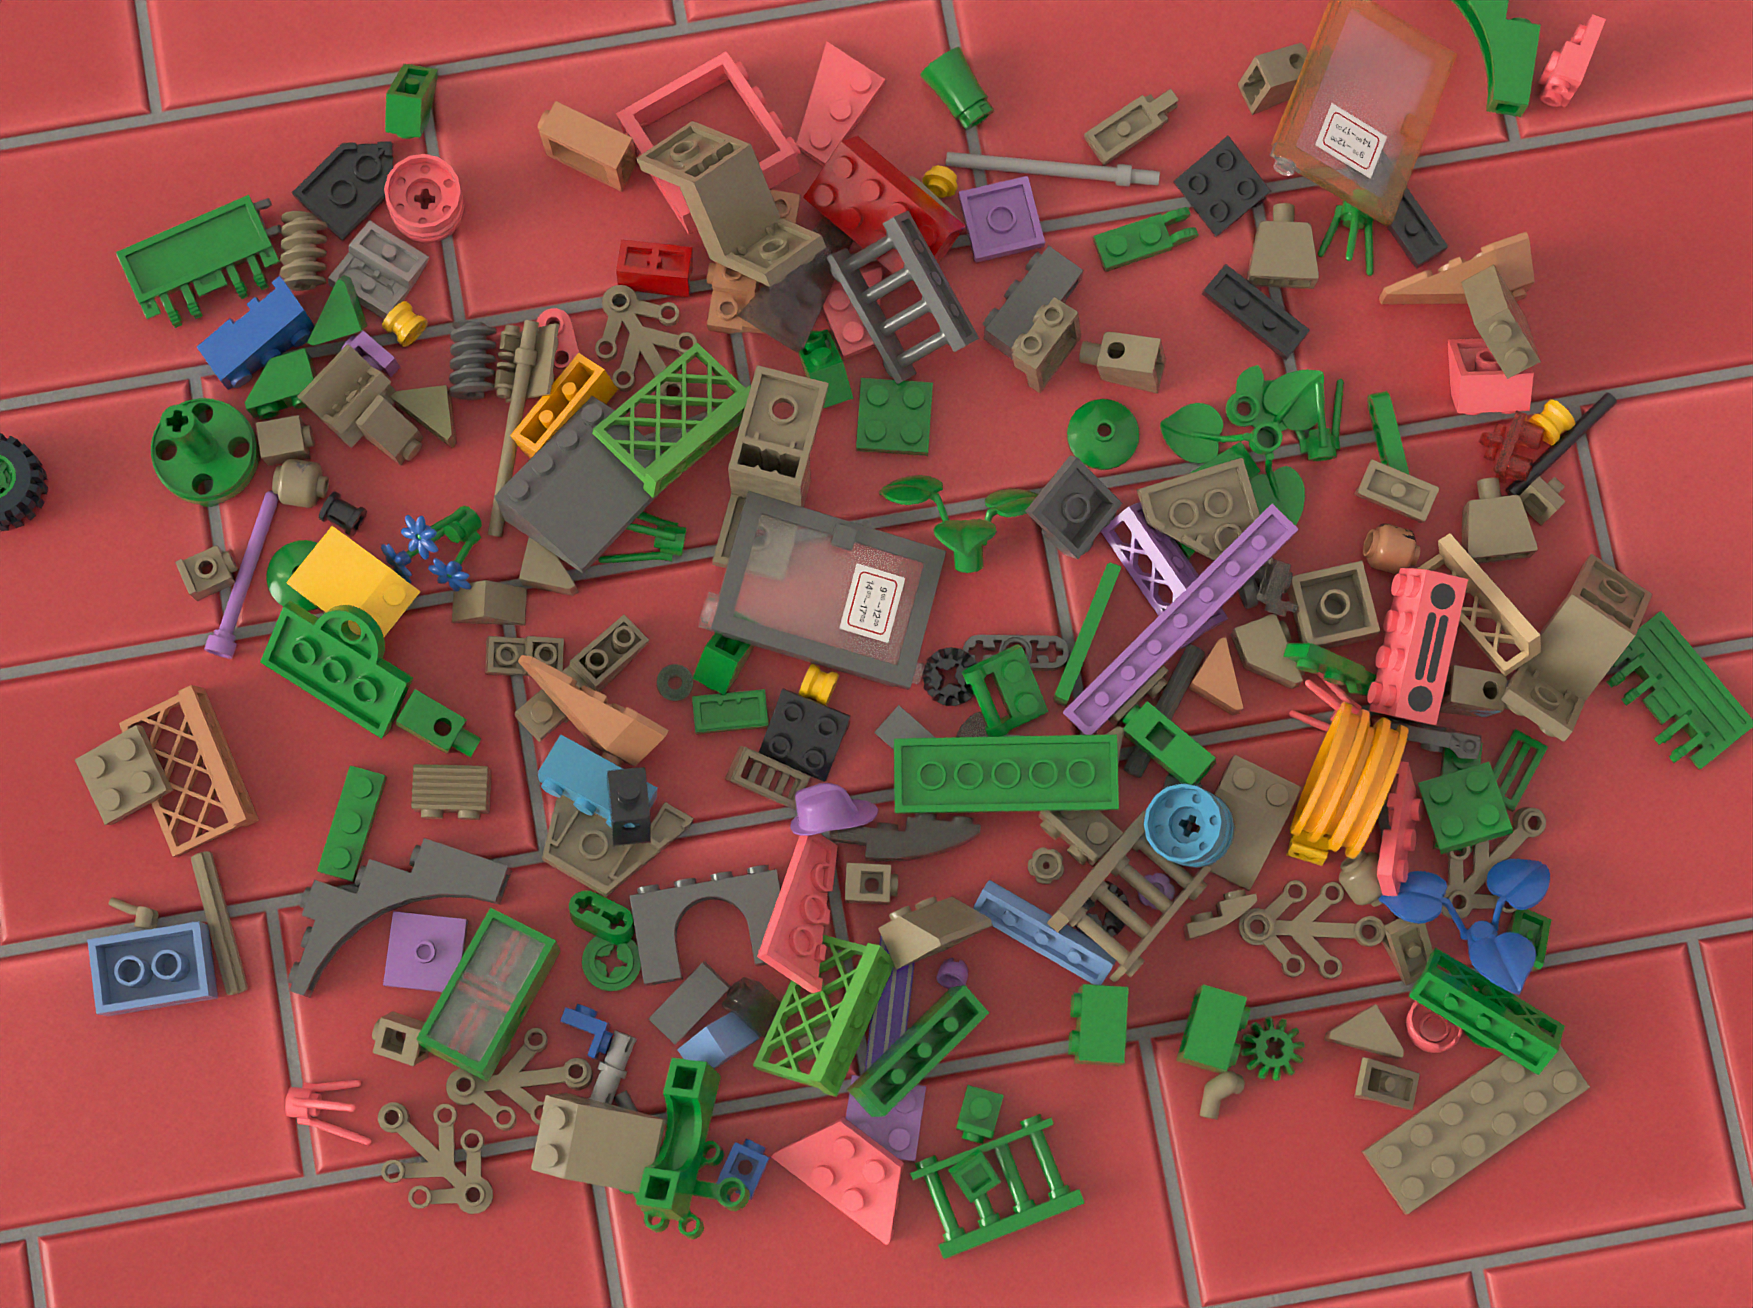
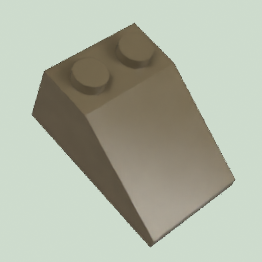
M1234 755L1230 759L1214 792V795L1222 799L1232 813L1235 826L1233 841L1222 858L1212 865H1208L1211 868L1210 872L1250 891L1302 787ZM1198 825V827H1197V829H1196V831H1195L1196 833H1198L1199 830H1200V826H1199V825Z
M570 1093L546 1095L531 1170L562 1179L638 1193L644 1168L651 1165L659 1155L666 1119Z

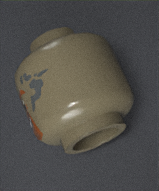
M290 458L285 460L282 466L277 465L273 476L272 491L274 494H278L279 501L283 504L312 508L320 497H326L329 478L323 476L319 463Z

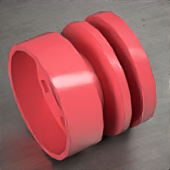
M427 154L408 156L396 163L387 176L384 191L391 219L399 232L411 240L422 243L441 241L453 234L462 221L465 208L459 178L452 167L441 158ZM424 198H431L432 203H429L428 209L421 208Z

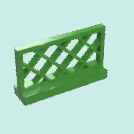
M696 343L594 427L592 434L644 483L643 489L654 498L741 424L751 385L745 388L703 347ZM697 357L707 367V375L686 374V364ZM665 382H681V397L660 396V386ZM686 383L707 384V398L686 397ZM712 384L727 385L734 394L728 399L712 398ZM640 403L655 404V418L634 417V408ZM660 404L681 405V420L660 419ZM686 406L707 407V417L702 421L686 420ZM630 412V417H624ZM613 425L629 426V440H614L606 431ZM634 426L655 427V442L634 441ZM660 427L681 428V439L676 443L660 442ZM634 449L655 450V461L644 468L634 459Z
M823 935L822 944L831 948L833 956L820 963L818 977L821 978L820 974L836 965L841 977L825 986L822 982L821 992L809 994L804 998L800 994L802 987L791 980L753 1066L757 1070L819 1088L823 1093L837 1097L892 972L894 963L891 956L879 945L868 943L867 946ZM856 954L861 955L862 958L858 967L847 973L843 961ZM845 986L846 994L842 1002L832 1007L828 995ZM822 999L826 1011L809 1019L806 1007ZM799 1011L803 1024L787 1032L785 1023L788 1017ZM830 1020L831 1027L827 1036L817 1041L813 1028ZM807 1032L811 1045L794 1053L790 1041ZM784 1045L788 1057L776 1064L768 1063L772 1052ZM815 1054L816 1061L810 1075L802 1073L798 1062Z

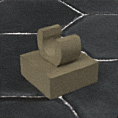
M1539 476L1520 495L1525 510L1542 526L1566 502L1558 495L1565 486L1556 477L1549 483H1546Z

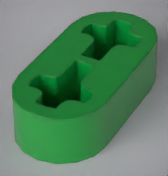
M580 891L571 897L569 901L570 918L577 927L613 944H622L632 938L635 932L634 920L631 911L592 891ZM589 905L592 906L593 912L586 910L583 914L580 913V907L586 909ZM620 920L624 921V927L617 926L615 929H611V923L618 924Z

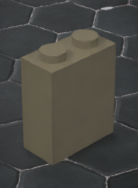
M1492 265L1462 281L1474 325L1507 379L1541 362L1527 319L1496 267Z

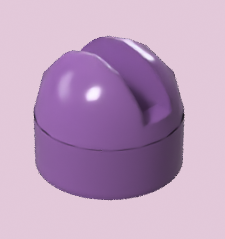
M949 958L940 966L937 981L947 989L965 985L968 978V968L963 960H959L958 963L954 961V958Z

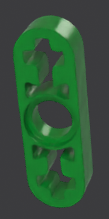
M1383 391L1369 394L1367 397L1368 410L1381 463L1410 475L1389 393Z

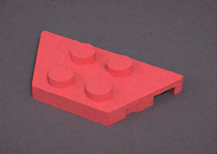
M844 1117L829 1124L826 1128L807 1134L802 1139L786 1147L782 1146L774 1152L771 1158L887 1246L894 1234L893 1223L895 1211L898 1208L899 1183L902 1180L904 1163Z

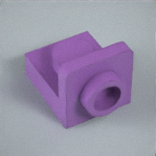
M363 330L358 336H351L341 348L342 350L347 344L350 345L372 367L379 371L383 370L389 377H392L400 368L396 359Z

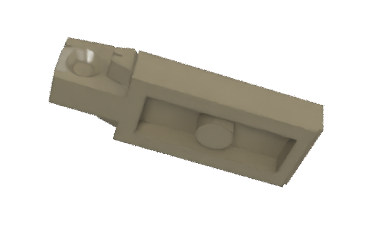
M1171 89L1156 99L1151 94L1146 97L1142 95L1084 134V139L1103 166H1105L1161 129L1169 121L1166 115L1178 107L1179 99Z

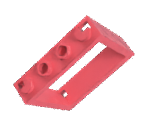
M727 51L616 113L623 134L633 138L636 154L639 157L654 147L643 131L644 127L730 80L778 151L759 162L769 189L801 172L796 157L801 154L797 144L791 136L787 139L781 132L784 128L777 114L774 111L767 112L764 107L767 103L760 89L757 86L750 87L747 82L749 75L740 61L734 63ZM651 175L688 234L690 235L698 229L680 187Z

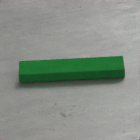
M1111 562L1106 565L1053 698L1055 703L1065 707L1067 705L1121 566Z

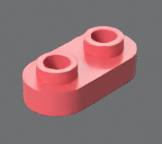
M551 308L542 312L537 322H539L538 327L547 326L551 321L560 322L557 335L558 348L555 352L553 368L554 378L557 379L580 352L569 315L561 309ZM561 354L569 357L565 364H558L556 358Z

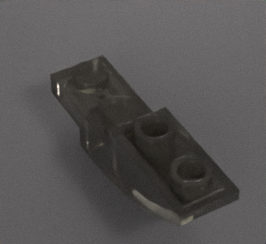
M915 813L914 818L907 817L905 832L898 831L899 825L877 823L876 828L857 826L831 830L830 841L833 843L866 846L865 861H910L943 854L969 843L979 837L981 825H974V819L968 817L952 816L951 822L938 821L936 814Z

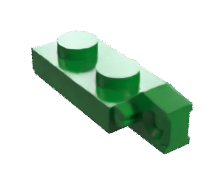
M1288 643L1286 645L1283 657L1297 662L1296 668L1310 673L1320 672L1324 674L1323 679L1325 681L1338 685H1345L1346 683L1349 693L1368 696L1369 688L1375 682L1376 674L1365 670V666L1313 643Z

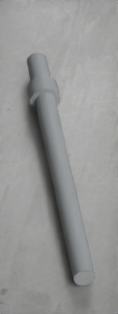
M947 152L946 166L1114 181L1115 185L1129 187L1130 183L1159 185L1160 171L1132 169V165L1126 164L1108 167Z

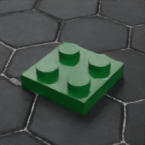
M861 378L856 451L928 456L933 382L903 381L897 384L895 380Z
M1490 761L1418 783L1440 854L1513 833V828Z

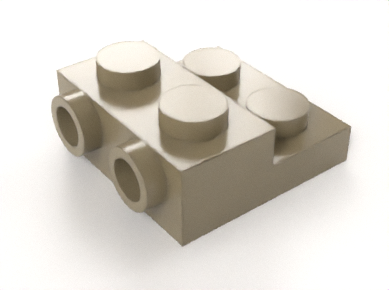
M1055 297L1047 306L1043 304L1038 309L1032 321L1034 323L1027 334H1020L1011 349L1014 366L1026 374L1028 386L1039 393L1042 392L1081 338L1078 312Z

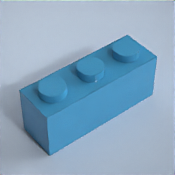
M560 735L538 771V779L542 783L541 788L554 797L560 798L561 795H564L575 801L573 805L587 815L592 816L595 812L607 819L606 824L611 827L607 771L623 768ZM647 782L649 808L651 809L657 799L658 788ZM629 823L624 825L623 827L632 828L639 826L640 824Z

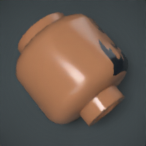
M1382 523L1376 529H1371L1368 532L1363 545V555L1367 557L1370 567L1397 575L1400 568H1409V566L1414 567L1420 556V546L1416 545V537L1411 530Z

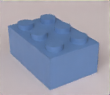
M198 921L87 939L95 1008L98 1015L113 1016L218 998L209 926L205 923Z

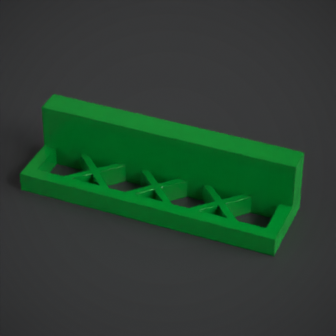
M1435 947L1429 956L1425 971L1411 988L1409 997L1539 1075L1558 1052L1565 1025L1509 991L1497 986L1481 974ZM1437 965L1448 970L1452 976L1437 968ZM1472 986L1481 990L1484 995L1475 991ZM1505 1005L1514 1010L1516 1015L1508 1011ZM1537 1025L1549 1031L1551 1036L1541 1031Z

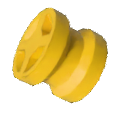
M403 301L387 314L382 327L387 332H393L397 336V341L403 347H406L423 333L428 321L422 315H416L413 312V307L407 301Z
M1550 399L1545 403L1544 410L1540 414H1534L1528 420L1535 434L1550 445H1554L1560 439V434L1563 431H1569L1575 425V420L1571 413L1554 399Z
M812 663L805 675L798 695L817 700L818 703L827 706L834 692L839 674L833 671L829 673L823 672L818 665Z

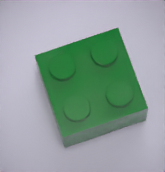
M1083 984L1078 989V993L1074 992L1071 995L1070 1017H1076L1077 1020L1076 1031L1072 1030L1069 1032L1068 1055H1075V1064L1121 1066L1125 1063L1128 987Z
M1204 984L1195 990L1176 1061L1216 1073L1227 1071L1231 1065L1235 1066L1241 1044L1235 1043L1237 1033L1241 1029L1245 1030L1251 1008L1245 1006L1247 997Z

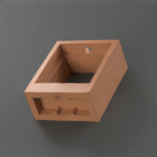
M555 101L551 110L546 109L539 120V134L547 156L621 192L623 191L638 163L632 137Z

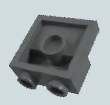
M1070 455L1025 512L1043 529L1041 532L1064 555L1079 559L1081 555L1090 550L1093 540L1115 518L1116 511L1123 503L1078 457Z

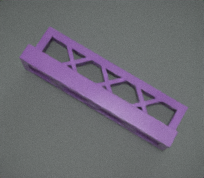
M1140 502L1127 507L1111 520L1108 526L1101 530V533L1158 616L1170 605V603L1163 602L1158 595L1159 583L1169 586L1173 592V602L1199 577L1176 541L1147 525ZM1123 522L1132 532L1131 544L1123 543L1114 531ZM1139 553L1147 555L1152 561L1151 574L1142 572L1138 566ZM1222 608L1181 649L1187 647L1205 632L1227 620L1228 617Z

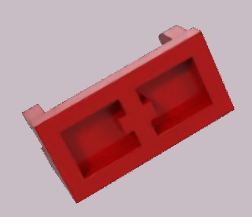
M621 239L616 268L618 285H625L631 288L634 292L689 298L690 273L693 272V247Z

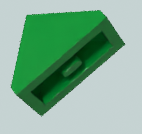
M343 275L337 279L307 343L315 346L360 332L368 327L350 277Z
M1517 909L1512 914L1506 932L1520 934L1532 942L1536 955L1534 967L1531 972L1540 970L1544 964L1552 919L1528 909Z

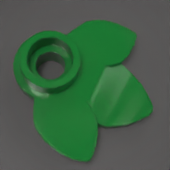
M1259 365L1252 366L1239 375L1236 381V393L1226 403V415L1230 422L1236 426H1252L1256 428L1265 422L1273 423L1276 415L1269 413L1263 404L1266 389L1274 380L1264 381V375ZM1238 404H1246L1249 407V414L1246 416L1240 415L1237 411ZM1282 421L1279 423L1281 432L1288 429Z

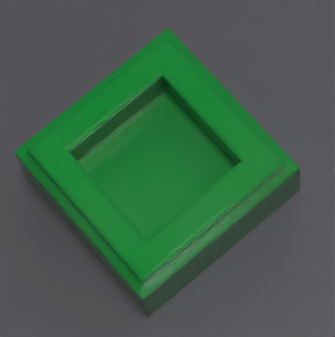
M979 1148L948 1169L970 1203L1002 1182Z

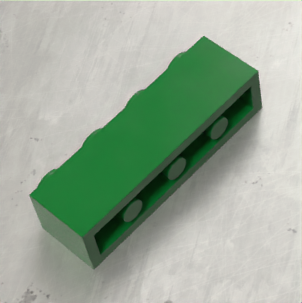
M966 985L951 987L847 1090L871 1117H885L989 1014L988 1010Z

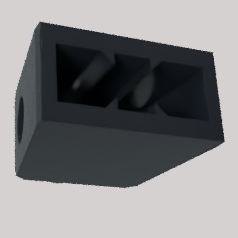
M645 767L607 771L613 846L651 843V820ZM629 823L640 824L639 826L632 828L623 827L624 825Z

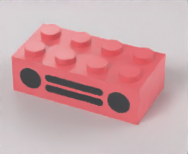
M1400 568L1399 574L1394 577L1391 593L1394 597L1391 610L1386 613L1383 628L1386 634L1383 646L1378 649L1375 662L1376 667H1378L1376 679L1368 691L1369 711L1432 725L1437 724L1468 579L1425 569Z

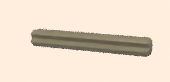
M210 851L200 852L191 857L193 870L225 991L228 995H237L248 989L213 854Z

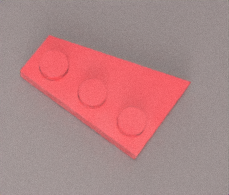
M826 42L796 143L800 152L823 167L840 142L847 139L885 85L883 77L829 42Z
M1400 761L1395 774L1397 792L1396 794L1389 793L1388 821L1391 829H1384L1377 869L1382 894L1385 896H1398L1401 882L1405 883L1407 881L1409 872L1407 857L1409 851L1413 852L1416 845V831L1414 828L1416 821L1422 820L1424 803L1422 799H1418L1409 762Z

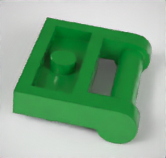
M1019 644L987 658L962 672L966 684H971L987 723L985 730L988 737H1002L1010 730L1049 712L1024 649ZM990 673L1008 713L1007 716L1002 718L999 717L984 680L986 675Z

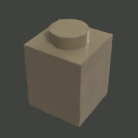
M299 415L256 423L261 458L268 466L282 464L290 458L298 460L311 458L309 447L315 445L311 425H306Z

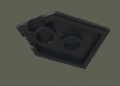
M392 141L377 142V144L341 143L292 192L293 196L312 214H315L319 221L327 223V228L340 240L344 241L386 199L384 188L387 176L393 169Z

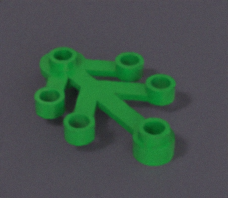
M714 1141L705 1142L699 1169L705 1165L716 1166L722 1162L724 1150L719 1144ZM712 1148H716L715 1156L707 1159V1152ZM729 1177L720 1184L696 1180L693 1196L718 1200L726 1209L738 1211L747 1205L750 1191L747 1185L740 1179ZM619 1189L624 1194H633L635 1199L637 1200V1192ZM735 1191H740L741 1196L739 1199L731 1202L732 1194ZM689 1208L687 1221H679L678 1229L688 1239H696L702 1235L704 1223L699 1217L692 1214ZM641 1209L645 1215L644 1223L649 1229L657 1233L667 1229L670 1219L662 1218L659 1224L652 1225L654 1217ZM696 1221L695 1229L687 1232L686 1227L688 1223Z

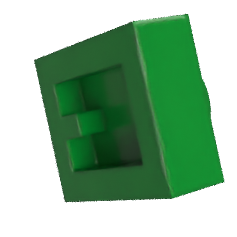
M967 1085L956 1125L957 1130L963 1131L961 1138L983 1144L984 1138L993 1139L1004 1095Z

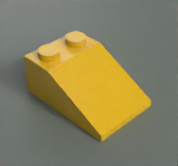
M331 526L286 582L324 613L339 605H351L364 610L377 622L384 637L420 593L418 589L333 526ZM348 620L350 630L354 634L361 635V629L358 624Z

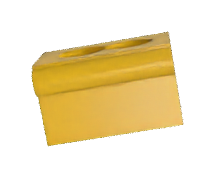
M1302 830L1298 836L1292 834L1286 855L1322 866L1329 850L1327 838L1322 837L1316 843L1307 840L1308 832Z

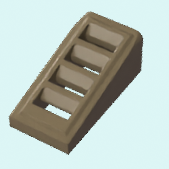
M740 746L725 780L796 810L795 793L806 788L811 776L747 747ZM749 758L754 761L746 779L740 776ZM762 764L768 766L760 785L755 784L754 782ZM776 770L782 772L774 791L768 790ZM789 776L795 778V781L786 798L782 796Z

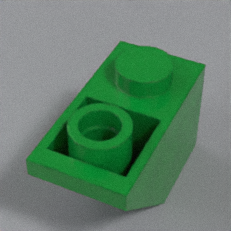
M828 329L811 331L802 338L794 340L806 378L829 383L823 408L853 399L843 360Z
M305 348L269 359L245 401L246 409L253 418L270 419L279 415V410L294 407L295 409L307 407L297 396L316 377V372L312 359Z

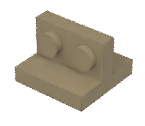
M347 344L297 397L343 442L352 448L364 435L355 423L378 394L393 405L394 401L391 396L396 390L390 385L391 381L381 371L372 367Z

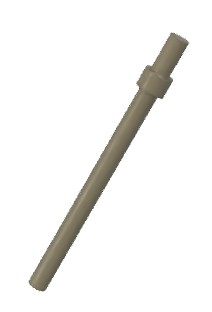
M524 320L520 348H516L514 363H517L494 496L513 476L518 445L510 435L522 422L531 366L536 364L537 351H534L539 322ZM494 498L488 535L502 537L505 520Z

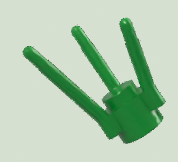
M1347 193L1344 195L1343 204L1336 206L1333 220L1317 254L1319 257L1325 255L1340 221L1343 220L1342 224L1350 228L1346 260L1351 261L1355 250L1358 229H1362L1365 225L1366 273L1368 276H1372L1374 262L1373 220L1375 213L1371 212L1372 199L1369 196L1361 193Z
M1338 379L1336 385L1332 431H1330V428H1326L1324 395L1320 381L1315 383L1318 429L1310 430L1309 438H1306L1304 430L1295 431L1299 440L1300 453H1308V461H1326L1337 458L1336 450H1340L1339 432L1344 387L1342 379Z
M642 512L637 518L657 525V529L633 523L626 529L655 536L654 548H659L660 552L601 556L598 558V561L600 563L648 560L672 562L673 555L682 556L687 528L678 526L679 523L666 521Z

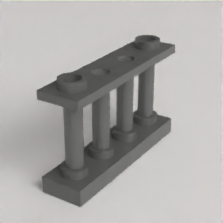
M909 211L884 222L883 225L887 231L886 236L851 256L847 248H844L826 257L830 263L833 277L841 283L882 356L886 372L894 378L897 384L917 374L912 363L948 344L956 352L979 339ZM891 249H896L904 261V268L869 288L859 268ZM914 281L922 294V300L886 319L876 300L907 282ZM928 312L932 313L940 326V331L904 351L894 332Z

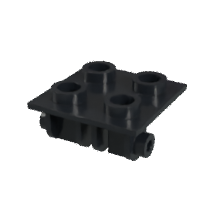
M1229 135L1173 181L1216 237L1253 206L1257 208L1267 200L1265 196L1271 192L1270 188Z
M783 688L758 753L826 782L842 738L849 727L851 716Z

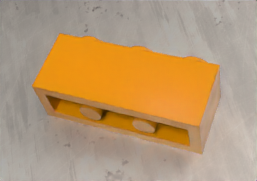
M578 353L551 385L550 395L541 397L510 436L524 455L531 459L592 396L607 404L618 389L605 369Z

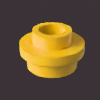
M940 165L933 166L930 171L924 174L922 179L923 184L938 198L953 196L958 187L956 174L951 169Z

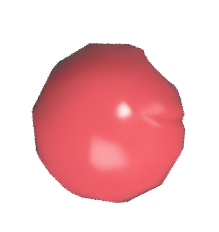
M1417 1001L1413 1003L1405 1019L1408 1037L1414 1046L1425 1052L1440 1053L1451 1049L1459 1042L1463 1029Z

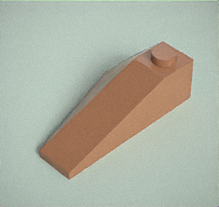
M1527 231L1481 247L1482 252L1475 255L1469 261L1461 259V257L1452 259L1448 264L1438 269L1439 273L1433 275L1431 270H1427L1387 286L1379 296L1380 303L1468 304L1461 282L1492 265L1496 267L1517 302L1527 296L1526 292L1535 282Z
M521 655L518 660L588 742L603 752L601 757L621 767L622 763L636 766L666 737L669 731L628 707L624 708L615 703H612V705L608 704L606 695L583 685L580 688L576 685L577 681L574 678L534 657Z

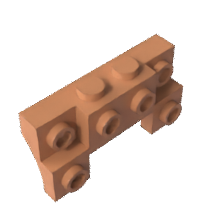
M770 190L780 217L796 224L801 195ZM710 262L707 284H712L713 291L707 320L708 331L728 334L752 332L778 335L783 297L758 293L759 281L717 262Z

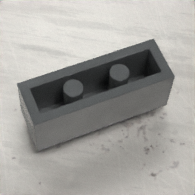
M1050 246L1042 254L1036 252L1025 267V270L1028 271L1021 282L1016 279L1010 285L1004 295L1007 301L1000 310L994 307L983 322V326L986 327L984 340L1012 360L1013 352L1011 349L1020 334H1027L1034 325L1032 321L1038 309L1043 304L1047 306L1054 297L1065 303L1082 280L1084 270Z

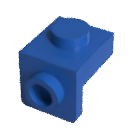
M580 1004L576 1005L575 1010L565 1007L561 1022L595 1035L587 1056L598 1059L600 1053L606 1055L614 1034L608 1032L610 1024L596 1019L598 1011Z

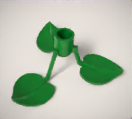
M1298 370L1275 379L1266 389L1263 404L1265 409L1269 413L1276 415L1273 423H1262L1254 428L1251 433L1221 436L1223 420L1216 409L1208 404L1193 403L1180 408L1171 416L1161 421L1160 430L1166 444L1176 455L1185 461L1195 464H1203L1216 457L1219 451L1218 442L1249 441V446L1255 453L1265 455L1266 474L1257 475L1250 480L1259 514L1261 515L1273 504L1296 526L1304 507V483L1300 475L1292 467L1283 466L1273 472V451L1282 442L1283 436L1279 428L1281 421L1288 429L1293 431L1308 430L1317 423L1315 383L1318 381L1322 383L1324 395V373L1320 370Z
M925 475L906 476L890 482L879 491V495H883L887 500L902 505L919 504L928 499L933 500L943 521L934 527V535L946 547L954 551L955 569L963 573L977 572L984 567L983 546L987 545V541L996 534V526L991 523L992 518L997 514L1003 517L1026 514V509L1038 496L1037 493L1023 489L999 490L985 498V506L990 509L987 510L984 520L971 519L960 521L949 520L941 496L937 493L943 490V483L936 478Z

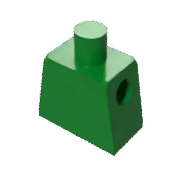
M416 689L396 720V726L446 754L453 747L471 758L482 739L463 728L466 723L464 717ZM438 722H444L451 727V731L448 735L442 736L434 731V726Z

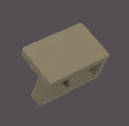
M1371 459L1360 486L1356 489L1354 495L1422 523L1426 521L1439 487Z

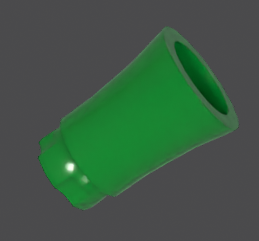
M956 47L944 53L921 72L920 77L936 92L965 130L979 125L994 112L993 107L987 101L988 96L970 69L961 47Z

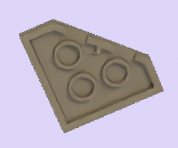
M1243 458L1137 489L1147 525L1213 561L1260 516ZM1273 557L1265 565L1274 563Z

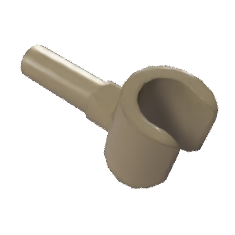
M115 897L110 899L109 906L128 914L136 915L134 927L155 929L157 927L159 915L156 910L131 905Z

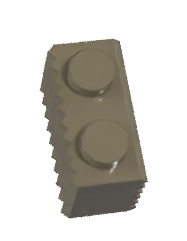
M414 764L411 806L414 811L421 812V818L443 819V813H458V819L480 820V814H490L491 769L488 766Z

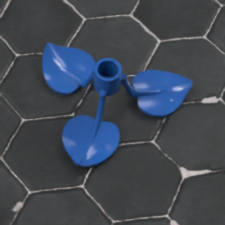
M1508 859L1494 865L1487 875V887L1492 894L1500 898L1496 903L1492 922L1477 921L1469 929H1466L1452 902L1448 898H1444L1447 891L1445 880L1431 872H1409L1407 881L1405 883L1401 882L1398 896L1382 895L1379 901L1385 904L1399 918L1417 924L1427 923L1436 919L1441 914L1442 905L1445 906L1460 931V938L1467 940L1468 956L1475 969L1497 986L1519 995L1522 992L1528 975L1534 967L1536 960L1535 948L1532 942L1517 933L1506 932L1498 936V923L1506 902L1515 909L1526 910L1542 901L1549 889L1550 871L1545 864L1527 859Z

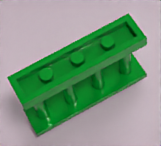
M1041 1114L1020 1121L1021 1130L940 1162H938L936 1155L915 1163L917 1171L910 1173L912 1180L924 1176L945 1230V1234H942L945 1242L938 1244L943 1259L1085 1203L1080 1189L1071 1191L1069 1185L1065 1186L1043 1132L1044 1128L1054 1125L1051 1118L1043 1121ZM1027 1135L1030 1137L1050 1188V1192H1048L1050 1200L1038 1205L1035 1204L1034 1199H1029L1008 1145L1009 1142ZM978 1148L982 1153L994 1149L1015 1202V1206H1013L1015 1214L1001 1219L999 1213H994L988 1195L985 1193L974 1201L980 1216V1220H978L980 1228L966 1233L964 1227H959L938 1170L960 1162Z

